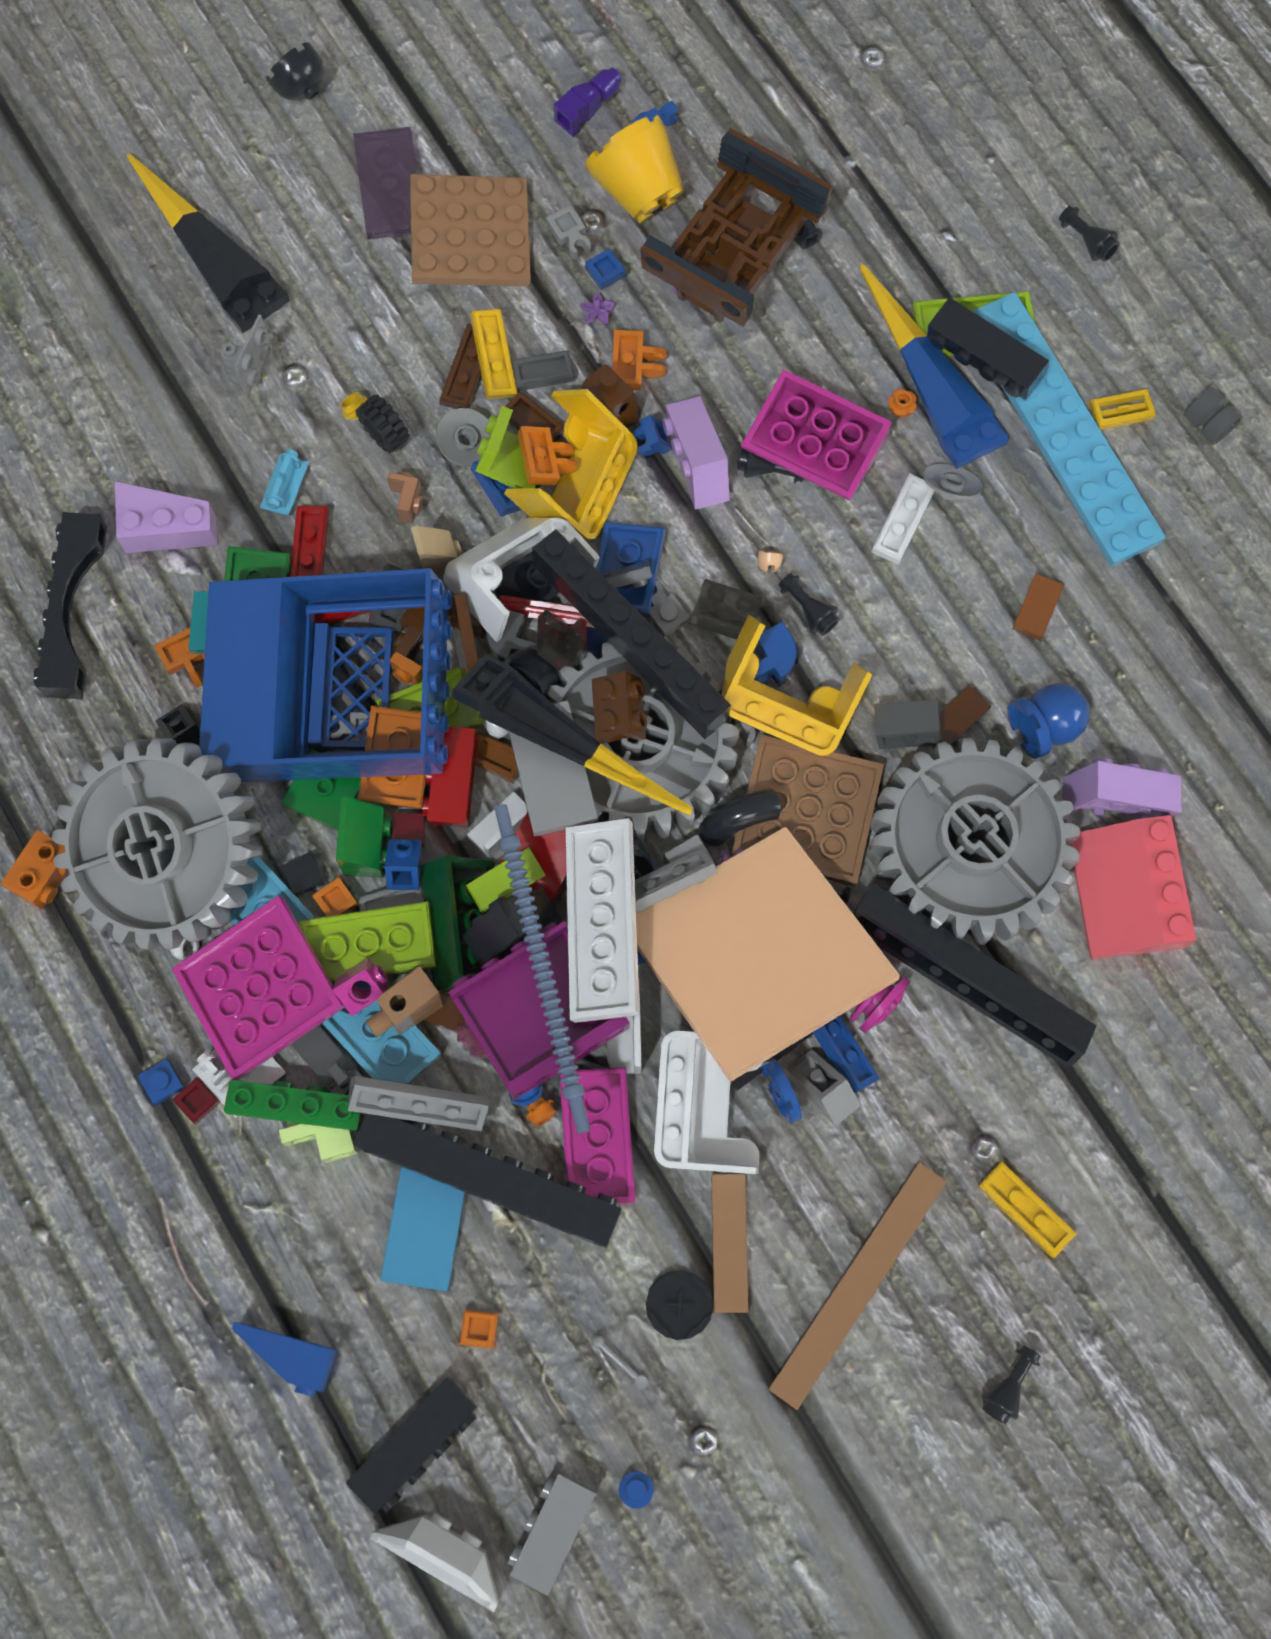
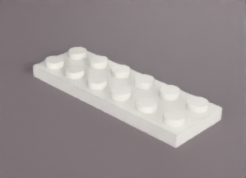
M627 818L566 827L570 1020L576 1023L640 1015L633 823Z

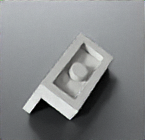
M512 792L501 804L507 805L515 835L528 810L526 803L515 792ZM495 810L467 834L468 838L489 859L501 850L499 840L502 837Z

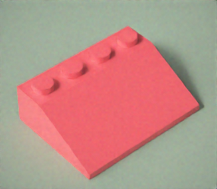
M1171 815L1136 819L1082 831L1080 836L1069 845L1080 853V860L1073 869L1090 960L1185 949L1197 941Z

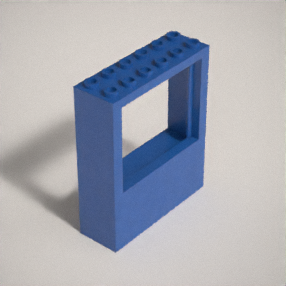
M431 568L209 582L199 743L202 756L217 755L222 759L220 774L236 773L241 779L240 782L443 774V764H446L448 761L447 745L444 744V732L449 730V718L447 713H445V701H449L450 688L448 682H446V670H450L451 666L450 654L447 651V640H450L452 635L451 624L448 620V609L452 608L451 591L445 587L442 580L436 576ZM425 607L420 749L309 753L308 729L315 614Z

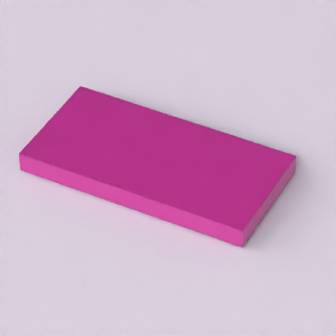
M626 1067L577 1070L575 1073L581 1076L578 1083L583 1084L585 1091L582 1099L591 1131L577 1134L569 1100L564 1099L562 1092L565 1084L560 1083L566 1182L572 1181L586 1187L585 1194L595 1198L601 1193L618 1200L617 1204L634 1203L635 1190Z

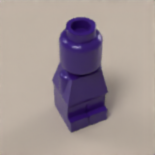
M612 67L608 70L602 69L589 80V83L586 82L570 88L566 94L554 103V121L572 137H575L580 132V126L584 122L590 121L599 109L601 102L607 101L618 91L619 83L622 81L619 72Z

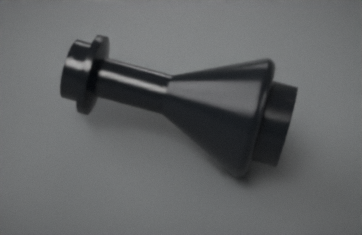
M1071 206L1065 208L1059 216L1061 226L1066 228L1070 225L1082 235L1092 261L1100 259L1103 262L1108 261L1116 253L1120 245L1117 241V232L1089 226L1078 216L1079 208Z
M742 448L737 470L744 471L745 478L775 472L794 477V484L797 481L803 482L802 477Z
M789 573L778 584L781 588L780 593L785 594L789 592L802 606L811 634L818 632L821 636H825L840 621V618L836 615L838 607L810 597L798 585L797 582L800 577Z
M1025 1345L1020 1350H1015L1020 1358L1009 1377L981 1395V1398L985 1401L982 1410L1005 1425L1010 1418L1017 1420L1019 1417L1021 1383L1032 1365L1038 1367L1041 1365L1038 1362L1041 1356Z

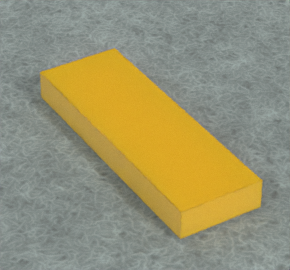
M501 309L472 311L470 319L486 400L513 398L517 394Z
M1002 1161L978 1185L1051 1258H1055L1077 1234Z

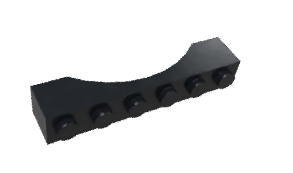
M63 512L61 523H58L56 526L58 546L57 552L54 551L51 558L54 572L52 580H49L47 584L48 609L44 610L42 617L45 631L44 637L40 638L38 643L39 668H35L33 675L34 685L46 698L79 700L83 698L87 670L79 660L72 643L70 610L81 580L92 565L104 554L107 526L100 514Z

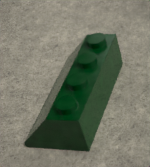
M444 855L420 865L424 902L428 901L430 904L437 968H431L433 985L438 992L449 993V991L454 989L452 985L466 975H470L472 978L483 971L463 938V935L472 927L471 921L482 914L466 885L493 869L495 863L491 860Z

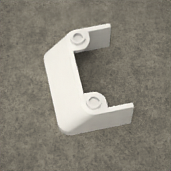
M549 517L523 518L447 564L444 572L445 584L454 595L465 594L467 596L469 612L496 642L501 640L510 614L491 592L501 583V570L531 553L532 548L555 529L596 568L600 556L566 520Z

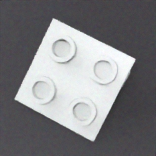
M214 1049L210 1054L208 1052L201 1054L197 1059L199 1064L192 1070L220 1102L225 1105L228 1084L232 1079L217 1051ZM271 1057L238 1081L273 1085L274 1081L280 1079L286 1072Z

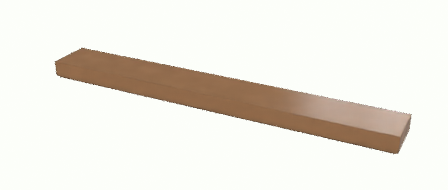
M917 1163L769 1386V1391L795 1410H798L947 1183L946 1180L922 1163Z

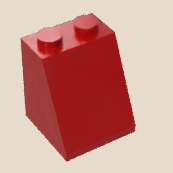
M527 811L515 835L519 836L521 847L518 850L523 851L529 847L546 875L528 887H531L533 891L543 888L554 906L567 887L566 829L534 837ZM502 856V858H501L499 864H501L502 862L506 861V860L503 859V856Z

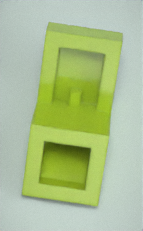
M528 847L522 851L523 855L520 857L521 860L526 862L523 869L528 870L525 878H529L530 883L527 886L546 876ZM508 861L502 862L466 885L482 914L490 910L488 906L494 900L502 896H506L507 899L513 896L512 892L515 888L510 887L513 879L508 878L507 875L510 870L505 868Z

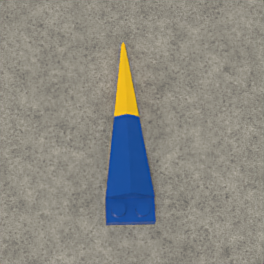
M861 263L860 272L899 348L940 447L954 467L958 469L1007 445L1009 437L994 418L993 410L943 353L930 343L927 335L865 264Z

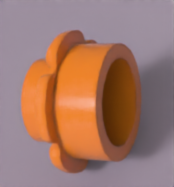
M897 389L888 398V406L894 416L905 418L916 410L917 404L915 402L917 398L911 391Z
M540 1097L536 1102L527 1107L529 1113L526 1115V1119L531 1121L535 1127H540L547 1123L557 1113L552 1105L554 1101L552 1099L545 1101L543 1097Z

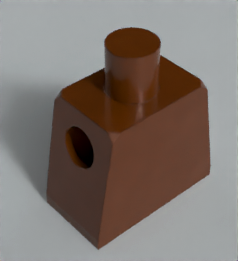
M607 364L601 366L583 381L581 389H588L627 429L639 420L635 393Z

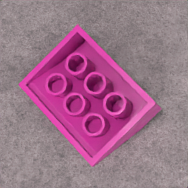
M783 369L742 442L741 448L850 501L887 440L892 422Z

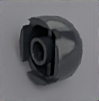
M309 42L302 43L305 49L300 52L293 48L271 68L274 76L271 78L267 75L266 77L273 90L289 101H299L303 98L309 101L321 91L319 84L324 77L323 63L317 51Z

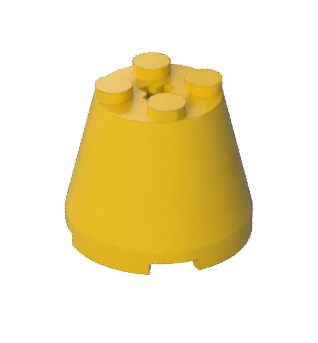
M659 115L653 118L654 121L650 122L645 117L625 127L610 137L611 141L602 148L600 154L598 151H594L584 164L591 177L634 219H637L639 224H643L654 216L653 211L662 206L663 210H667L679 201L677 197L684 192V186L666 127Z

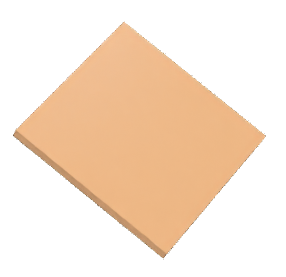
M786 827L716 866L717 874L707 878L704 882L684 889L675 896L666 898L649 906L646 910L636 913L638 951L729 1082L899 980L900 976Z

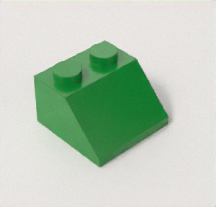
M341 797L336 862L344 876L383 878V868H385L387 854L385 841L386 837H391L392 818H387L384 807L349 797Z

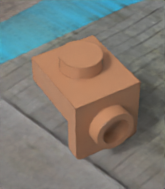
M389 472L387 480L390 490L401 493L397 507L400 522L412 524L414 515L419 514L423 501V497L420 496L419 480L406 472H399L398 474Z

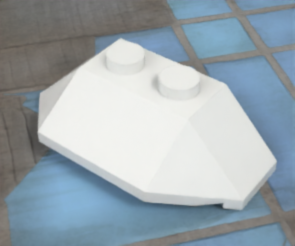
M433 1513L432 1517L426 1514L379 1528L373 1532L370 1537L371 1540L416 1565L492 1612L495 1611L499 1598L487 1551L480 1547L483 1541L467 1531H464L462 1535L450 1529L452 1522L437 1513Z

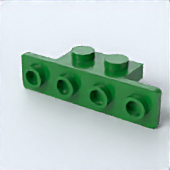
M230 1080L224 1105V1113L228 1115L350 1131L358 1130L361 1115L359 1112L348 1111L349 1095L328 1093L327 1088L307 1085V1090L294 1088L293 1083L274 1081V1085Z

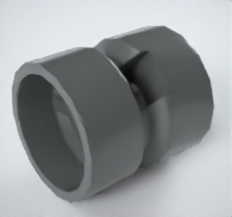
M1214 387L1201 394L1184 413V416L1195 427L1203 426V436L1212 445L1224 439L1243 419V416L1230 405L1224 407L1225 398Z

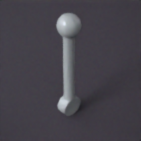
M597 1334L593 1336L591 1340L593 1347L603 1350L634 1380V1384L638 1389L647 1387L648 1379L646 1376L638 1375L605 1344L602 1335Z

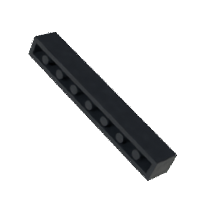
M557 529L532 548L533 566L704 740L728 721L731 704Z
M872 883L859 900L853 915L879 948L1068 1069L1085 1054L1097 1025L974 948L971 944L957 938L944 927L940 926L937 929L932 927L929 918L920 912L912 913L908 909L909 905L876 884Z
M372 1114L366 1115L353 1145L358 1150L602 1248H608L622 1212V1208L616 1206L618 1200L599 1193L597 1198L585 1194L586 1187L572 1181H567L566 1186L554 1182L555 1175L536 1168L534 1173L522 1169L523 1162L505 1155L503 1161L490 1156L492 1150L482 1145L473 1143L472 1148L459 1144L461 1138L442 1130L440 1136L428 1131L430 1125L424 1122L410 1120L409 1123H406L397 1118Z

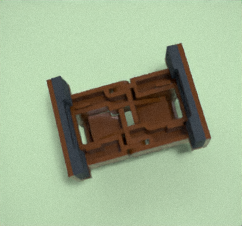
M730 128L721 139L719 161L717 162V167L727 173L706 199L703 209L698 210L672 247L650 235L640 249L642 268L675 287L678 299L682 301L688 300L712 314L719 323L727 317L744 327L753 314L754 293L765 280L766 273L768 274L773 269L807 219L816 224L820 221L827 211L833 185ZM755 188L782 202L773 215L751 204Z

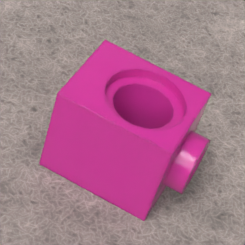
M368 957L336 978L332 991L350 1015L353 1016L375 1002L379 996L386 992L388 977L383 968L378 964L374 965ZM360 980L366 981L370 984L371 988L360 989L355 982Z

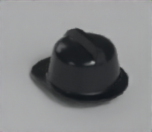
M532 555L525 556L504 567L501 570V583L494 589L498 599L500 595H510L541 601H549L559 592L533 566Z

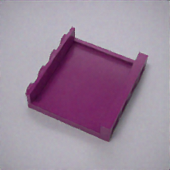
M565 921L559 925L553 922L541 929L539 933L544 934V938L541 941L547 944L544 948V951L549 952L546 960L551 961V966L548 968L554 971L551 979L556 980L553 988L559 991L556 994V998L561 999L558 1007L564 1010L561 1013V1017L566 1018L563 1026L568 1027V1031L565 1034L571 1037L568 1045L573 1046L570 1054L576 1057L573 1061L574 1064L628 1030L630 1022L626 1017L576 1023L570 1020L568 925ZM524 940L510 949L511 954L500 960L499 957H496L485 963L481 967L483 971L471 978L470 975H466L457 980L452 985L454 989L449 991L451 999L514 1100L558 1074L557 1071L560 1069V1064L555 1063L558 1056L553 1054V1050L556 1047L550 1044L553 1036L548 1035V1031L551 1028L545 1025L548 1021V1017L543 1016L546 1009L540 1005L544 1001L543 998L538 997L541 989H537L536 984L539 981L533 978L536 970L531 969L534 962L529 960V956L532 954L526 950L529 943L524 942Z

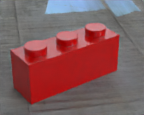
M449 727L448 732H444V744L447 745L448 761L446 764H443V774H426V784L431 786L430 796L424 798L423 816H427V821L431 825L469 828L479 737L476 729Z

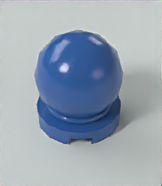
M1063 683L1043 686L1033 694L1031 700L1026 697H1020L1012 702L1013 704L1007 706L1010 727L1012 731L1019 730L1025 741L1020 746L1033 759L1049 754L1052 745L1058 746L1073 742L1086 730L1089 722L1090 707L1082 692L1073 686Z

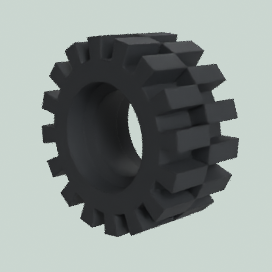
M374 394L355 409L356 416L359 418V422L364 425L365 431L370 434L372 440H375L376 444L382 447L385 452L392 453L409 439L410 434L404 426L403 420L398 417L397 412L393 411L392 406L389 403L387 404L386 400L379 395Z

